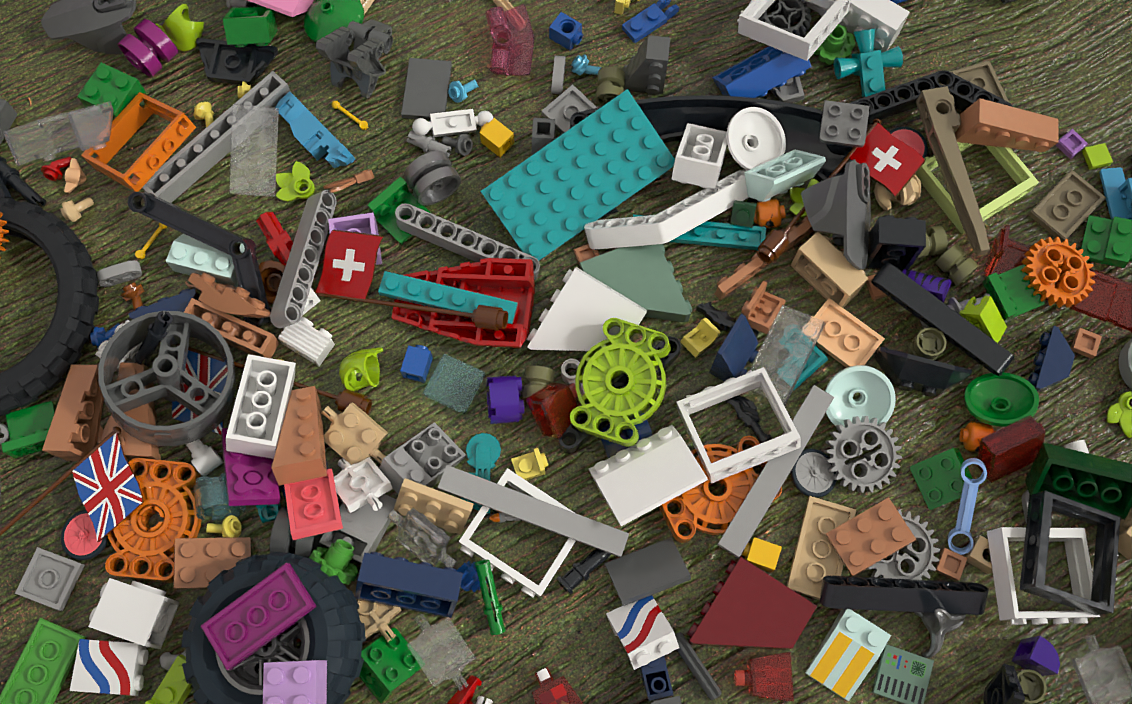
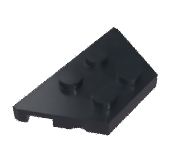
M205 38L196 39L206 76L211 82L242 85V82L245 81L248 85H252L279 52L275 46L248 44L245 47H235L234 45H227V41Z
M1002 665L985 687L983 704H1022L1025 701L1014 666Z

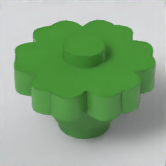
M838 24L813 54L819 55V61L829 65L834 63L835 58H850L855 46L854 36L851 33H847L845 26Z
M337 539L335 543L331 544L329 549L317 547L309 557L322 565L321 571L329 577L337 575L343 584H351L358 574L357 567L350 563L354 556V547L345 540Z

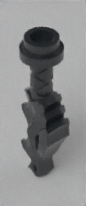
M711 302L701 303L696 308L718 330L730 332L736 323V318L730 317L728 311L714 308ZM752 328V330H753V332H754V334H755V336H756V338H757V336H758V334H759V331H757L756 329Z
M740 395L727 399L726 403L731 404L735 408L737 420H742L745 427L751 428L760 444L773 439L770 434H765L761 429L759 414L754 402Z

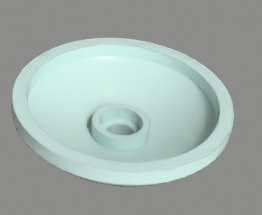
M856 365L841 370L830 380L825 392L835 397L826 411L828 418L835 426L841 424L845 427L844 420L849 419L852 422V418L856 416L859 417L860 421L862 416H868L869 421L872 418H877V425L881 422L886 423L894 411L896 398L892 383L881 371L870 366ZM855 393H860L858 399H853Z

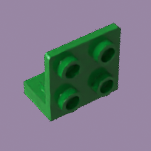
M401 176L367 205L370 213H374L376 221L399 244H403L412 236V234L399 229L396 224L395 211L399 205L410 204L431 213L424 205L418 203L417 199L409 192L407 182ZM404 215L401 217V219L408 220L411 218L408 215Z
M1024 264L999 275L997 272L993 273L982 282L986 292L992 297L1004 322L1036 309L1045 303L1040 301V294L1033 295L1034 287H1027L1031 282L1030 280L1023 279L1028 275L1021 271L1026 266Z
M52 401L6 414L10 441L1 443L3 453L16 459L42 451L55 414V406Z
M951 448L910 466V470L929 510L961 498L964 480L960 469L965 460L959 448ZM967 466L964 470L965 476L973 479Z
M396 628L391 629L396 634L394 639L387 632L391 638L389 642H387L384 636H381L361 651V658L364 661L359 678L381 704L391 696L397 687L425 665L424 661Z

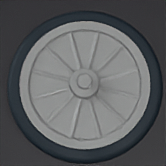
M817 449L803 450L790 471L794 485L806 496L815 498L826 496L833 490L836 484V480L833 479L836 472H828L832 464L824 461L830 458L824 452Z

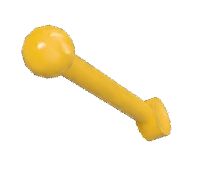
M338 101L332 102L331 105L334 109H339L358 123L361 130L368 129L366 121L359 120L340 106Z
M159 222V227L144 247L136 251L135 256L138 259L142 260L145 258L146 250L167 226Z

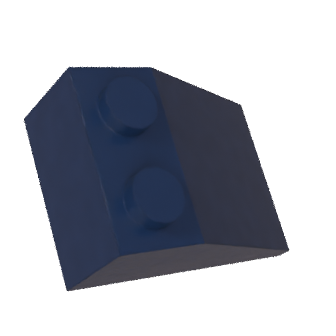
M740 314L717 352L709 371L710 374L724 382L729 378L745 375L747 370L744 367L747 362L752 364L759 353L755 350L759 342L745 315Z

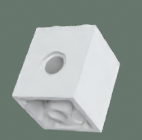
M109 578L100 591L101 598L97 607L90 614L89 620L91 622L88 627L146 647L161 649L180 602L165 597L166 592L136 581H132L131 585Z

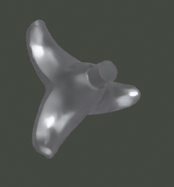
M939 608L934 613L914 612L922 618L931 637L930 648L922 653V657L931 658L935 656L943 645L945 634L958 629L963 624L966 614H949Z

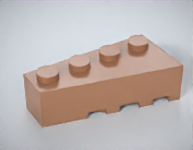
M315 386L291 391L271 467L278 486L327 476L322 408Z

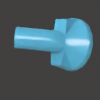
M585 54L582 56L578 55L571 63V66H573L572 72L578 75L583 73L598 75L601 67L588 65L589 60Z
M475 79L463 86L460 81H453L449 85L448 93L454 102L459 103L467 98L466 93L479 86Z

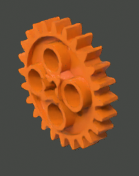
M1048 237L1033 244L1024 254L1026 258L1022 260V263L1026 266L1021 271L1028 275L1023 279L1030 280L1031 283L1027 287H1034V296L1041 294L1040 301H1044L1047 298L1050 306L1056 302L1058 308L1063 305L1068 308L1073 304L1077 305L1093 291L1091 286L1095 284V281L1090 278L1096 274L1089 271V269L1094 265L1087 264L1086 261L1090 257H1083L1081 255L1083 249L1077 251L1075 249L1076 243L1069 246L1068 239L1061 242L1059 237H1056L1054 240Z

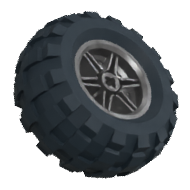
M271 552L266 555H252L239 560L235 567L220 572L208 583L207 588L209 590L206 594L197 597L189 612V615L192 616L189 628L183 631L181 648H185L186 663H183L182 667L187 684L191 683L195 690L193 694L195 701L198 704H263L264 663L327 660L326 704H343L351 694L349 689L354 679L360 675L364 661L361 658L362 643L366 641L365 625L360 621L357 611L359 604L353 592L345 587L337 575L329 577L320 570L321 564L310 558L291 553ZM285 563H290L317 607L272 639V647H267V644H265L236 667L226 670L202 630L201 625ZM299 638L302 644L297 649V639ZM258 664H259V673L256 671V667H257Z

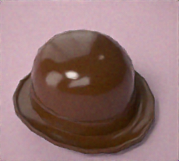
M272 260L261 262L259 269L267 302L274 304L286 266Z

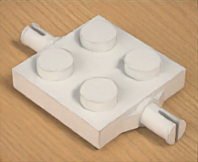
M370 457L352 465L344 458H342L343 462L340 459L338 466L341 467L342 471L334 476L337 497L349 513L367 503L375 511L378 510L377 507L381 509L382 503L378 500V497L393 489L386 476Z

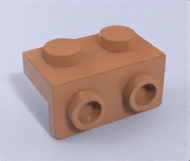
M763 281L759 288H754L750 297L751 301L745 302L741 313L746 316L751 328L768 334L784 308L786 300L765 292L767 282Z

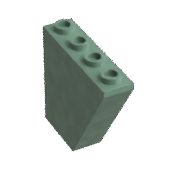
M663 244L621 247L580 263L582 271L645 308L647 313L644 317L684 323L690 319L692 312L691 304L682 295L683 287L679 280H675L673 275L674 268L671 261H667L664 256L665 248Z

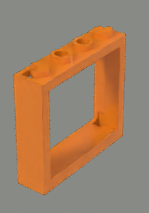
M139 92L81 156L95 170L129 189L139 192L194 131L196 126L183 112ZM142 100L145 104L143 107L139 105L142 102ZM153 113L171 122L124 174L106 165ZM93 153L97 155L96 158L91 157ZM132 173L134 174L132 179L128 178Z

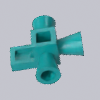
M875 28L853 32L860 53L851 54L852 58L834 59L833 66L836 78L841 79L853 73L854 75H860L862 97L884 91L883 67H902L903 54L900 47L896 46L881 53V50H873Z

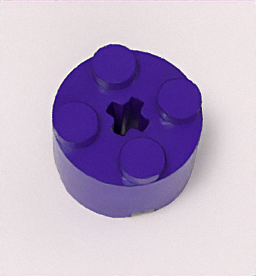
M515 375L487 377L486 387L489 386L487 407L490 424L513 423L522 420L524 401L523 399L519 400L520 391H522L521 377H516Z

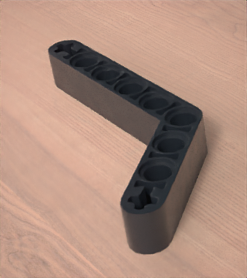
M946 70L938 71L850 102V104L869 106L867 125L873 123L874 119L882 120L916 108V100L921 94L919 90L948 86L950 94L954 97V107L961 111H965L979 98L1013 107L1008 101Z

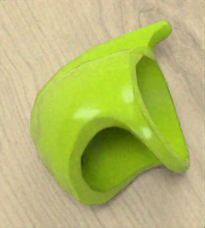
M187 4L177 7L163 25L155 23L170 38L176 48L181 51L195 48L197 45L196 39L201 38L204 30V22H193L190 20Z
M383 348L359 350L342 360L339 366V376L346 389L356 391L367 386H378L380 367L377 354L381 353ZM356 373L362 374L361 381H357Z

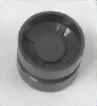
M282 507L276 516L272 528L270 553H295V555L309 558L313 550H316L317 547H323L319 542L324 533L293 540L290 531L287 507Z

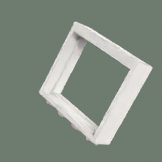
M751 0L749 6L744 11H741L737 23H739L738 33L807 61L849 11L850 0H805L826 8L828 11L804 38L758 20L775 0Z
M764 367L755 371L750 370L745 375L737 378H729L715 387L709 386L700 393L687 395L685 399L676 402L678 413L711 483L801 447V437ZM761 386L785 434L711 463L689 415Z
M508 468L497 483L505 486L507 483L520 493L571 511ZM482 506L459 540L458 544L462 546L460 550L470 557L476 555L482 560H490L491 570L493 571L496 568L502 572L500 577L512 585L514 582H517L523 586L521 591L532 598L535 595L540 597L576 541L570 538L567 539L545 576L537 585L469 540L490 509Z
M1001 527L987 531L1000 621L1010 620L1011 625L1027 624L1026 620H1032V625L1048 624V620H1053V624L1069 623L1068 619H1073L1074 624L1088 623V618L1100 617L1099 615H1093L1075 609V611L1019 612L1008 541H1025L1026 528ZM1050 528L1049 541H1064L1073 595L1091 600L1093 574L1085 528Z

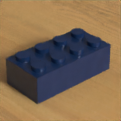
M364 552L355 598L451 618L458 601L463 573L457 572L456 569L450 567L441 569L433 567L432 564L426 562L417 564L409 562L402 557L393 559L384 557L383 554L378 552H371L370 554Z

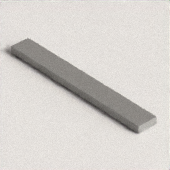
M815 385L812 387L792 420L801 437V447L767 461L717 544L735 557H740L835 398L834 396Z
M446 465L438 485V489L618 557L622 556L629 536L627 532Z

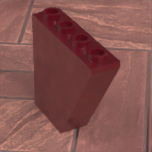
M742 557L737 562L732 560L725 571L728 574L724 583L719 581L712 592L716 595L712 603L707 601L700 612L703 615L699 624L694 622L687 633L690 636L688 643L699 646L792 649L817 605Z

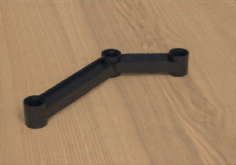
M133 192L130 194L128 206L133 212L145 215L229 254L233 260L239 287L250 292L249 296L251 298H256L265 303L264 308L271 312L256 257L257 248L253 240L156 197L152 193ZM142 198L144 199V202H145L143 207H142V205H141V200H142ZM241 243H243L245 248L243 254L240 252ZM244 317L247 323L254 326L266 325L271 321L270 317L261 318L260 321L257 318Z

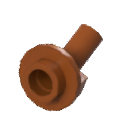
M132 282L122 288L124 292L120 295L125 301L132 299L133 310L135 311L136 308L142 306L140 294L145 292L142 284L136 285L135 282Z

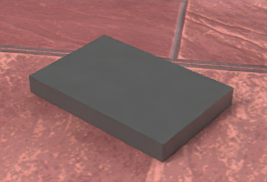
M409 58L401 112L402 118L430 120V114L446 112L452 61Z
M672 537L605 563L606 570L622 606L691 580L690 573Z

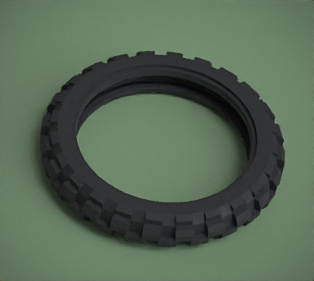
M0 197V212L3 213L0 220L7 221V224L2 226V229L9 230V233L4 235L28 240L42 248L54 267L58 287L55 313L41 341L23 360L0 373V416L9 414L12 409L17 407L24 408L39 399L38 396L47 389L51 391L63 380L62 375L69 367L76 365L82 356L81 350L84 344L90 341V334L95 327L93 321L94 316L98 314L99 297L97 296L99 283L96 270L91 262L92 258L85 245L61 219L26 201L18 202L13 198Z

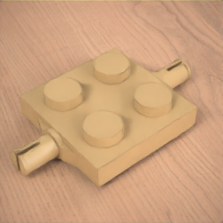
M353 402L339 415L329 406L322 411L321 414L332 422L329 430L324 434V442L351 465L359 463L368 457H373L380 464L382 463L383 458L386 456L378 448L381 441L388 434L386 430Z
M357 580L352 581L351 584H344L355 596ZM356 599L359 604L357 611L360 621L365 625L366 639L379 631L387 642L391 638L386 632L394 639L396 634L393 633L387 624L402 611L401 608Z

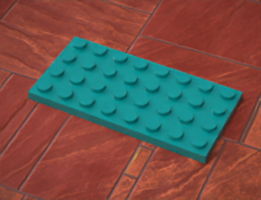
M627 89L480 192L521 251L535 257L539 261L584 230L586 224L598 220L674 166L675 159Z

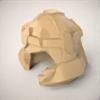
M914 175L896 198L885 187L876 182L875 189L873 190L878 204L886 211L891 209L890 201H897L901 205L908 204L909 206L915 203L921 196V181Z

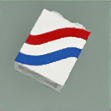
M652 595L606 613L615 636L619 637L634 670L679 648L672 627Z
M79 639L70 691L138 696L139 691L142 690L144 685L142 672L143 666L148 661L147 647L137 643Z

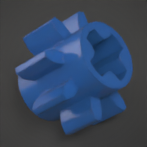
M468 561L457 569V572L463 573L460 587L465 591L472 589L473 592L480 590L475 567L476 562L471 563Z

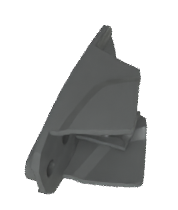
M60 0L50 6L42 17L41 23L45 32L52 40L69 38L95 52L123 54L117 45L127 35L121 23L131 18L136 10V0Z
M853 159L846 163L843 175L821 181L803 190L801 196L813 230L815 232L833 234L834 243L844 246V256L847 261L856 269L863 270L867 266L870 238V171L866 163L859 164Z

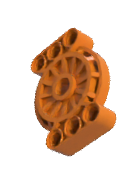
M745 436L740 440L736 449L722 444L704 445V449L711 463L744 451L742 449L743 444H749L751 447H754L760 443L753 436ZM696 449L691 451L693 456L697 454ZM699 456L695 457L708 480L659 506L675 540L680 543L689 542L696 533V530L710 535H723L759 474L754 472L753 467L716 481V483L725 485L722 496H714L708 489L710 480ZM767 461L764 462V463H761V464H759V465H760L762 468H764V466L766 465ZM782 486L778 491L777 495L775 496L774 500L772 501V503L781 495ZM672 503L676 504L680 512L678 514H671L667 506ZM686 525L690 529V535L682 536L678 532V527ZM706 527H712V528H718V527H720V529L714 530V529H710V528H706Z
M134 458L128 463L140 484L144 503L108 534V539L117 553L108 557L105 568L109 574L123 579L173 583L174 540L176 538H197L201 527L202 513L200 504L191 490L200 483L201 474L195 467L185 462ZM144 466L143 473L137 476L138 468ZM167 468V475L160 478V472ZM191 471L190 478L183 481L185 472ZM155 513H159L164 521L158 522L156 526L150 529V517ZM123 560L124 567L121 571L117 572V564ZM148 563V570L146 573L141 574V566ZM172 565V573L165 577V568Z

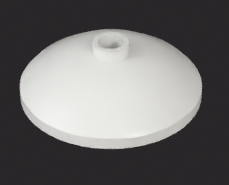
M758 107L745 108L736 113L729 122L726 134L727 145L734 160L744 169L750 170L785 153L786 139L783 128L776 117L767 110Z

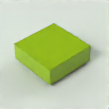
M1105 143L1085 147L1082 150L1089 170L1109 166L1113 163Z

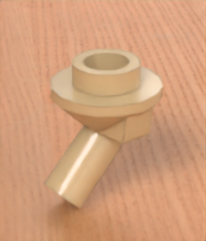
M90 197L76 204L72 200L63 202L61 213L66 220L76 222L82 217L80 212L93 206L94 202Z

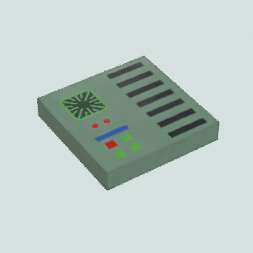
M886 644L881 654L872 693L902 704H924L934 660Z

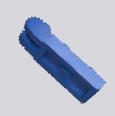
M659 0L656 4L654 3L622 24V30L636 43L667 23V20L678 13L679 7L674 4L663 13L662 9L670 4L671 0Z

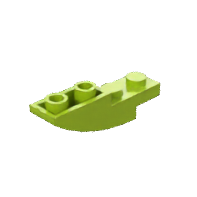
M184 655L177 656L155 694L145 704L184 703L193 689L191 687L192 684H187L182 667V664L186 663Z

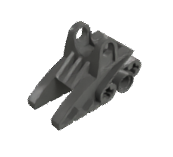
M373 19L363 24L351 21L348 27L342 26L326 35L325 38L319 39L316 42V49L321 56L331 61L332 85L340 88L345 78L350 77L358 84L361 96L368 99L376 87L379 76L386 73V69L378 59L382 53L387 54L391 49L393 43L392 27ZM352 41H353V42H354V48H353V50L350 52V50L348 49V47L351 45V43H352Z

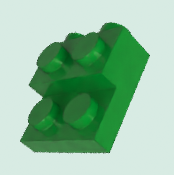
M1089 215L1080 249H1083L1081 255L1083 257L1089 256L1090 258L1087 261L1125 268L1129 261L1132 262V220L1115 216L1111 220Z

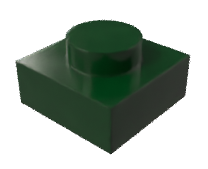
M735 200L730 224L753 228L757 204Z

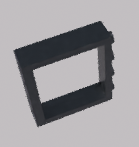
M1047 491L1029 495L1019 590L1093 615L1113 613L1115 583L1117 580V559L1119 555L1120 517ZM1052 511L1097 526L1091 600L1045 585Z

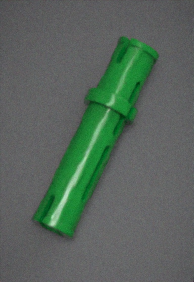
M480 560L475 563L484 601L483 612L487 615L490 634L499 635L506 631L501 614L503 607L498 600L490 560ZM485 577L487 578V583H488V587H489L490 593H488V588H487V584H486Z

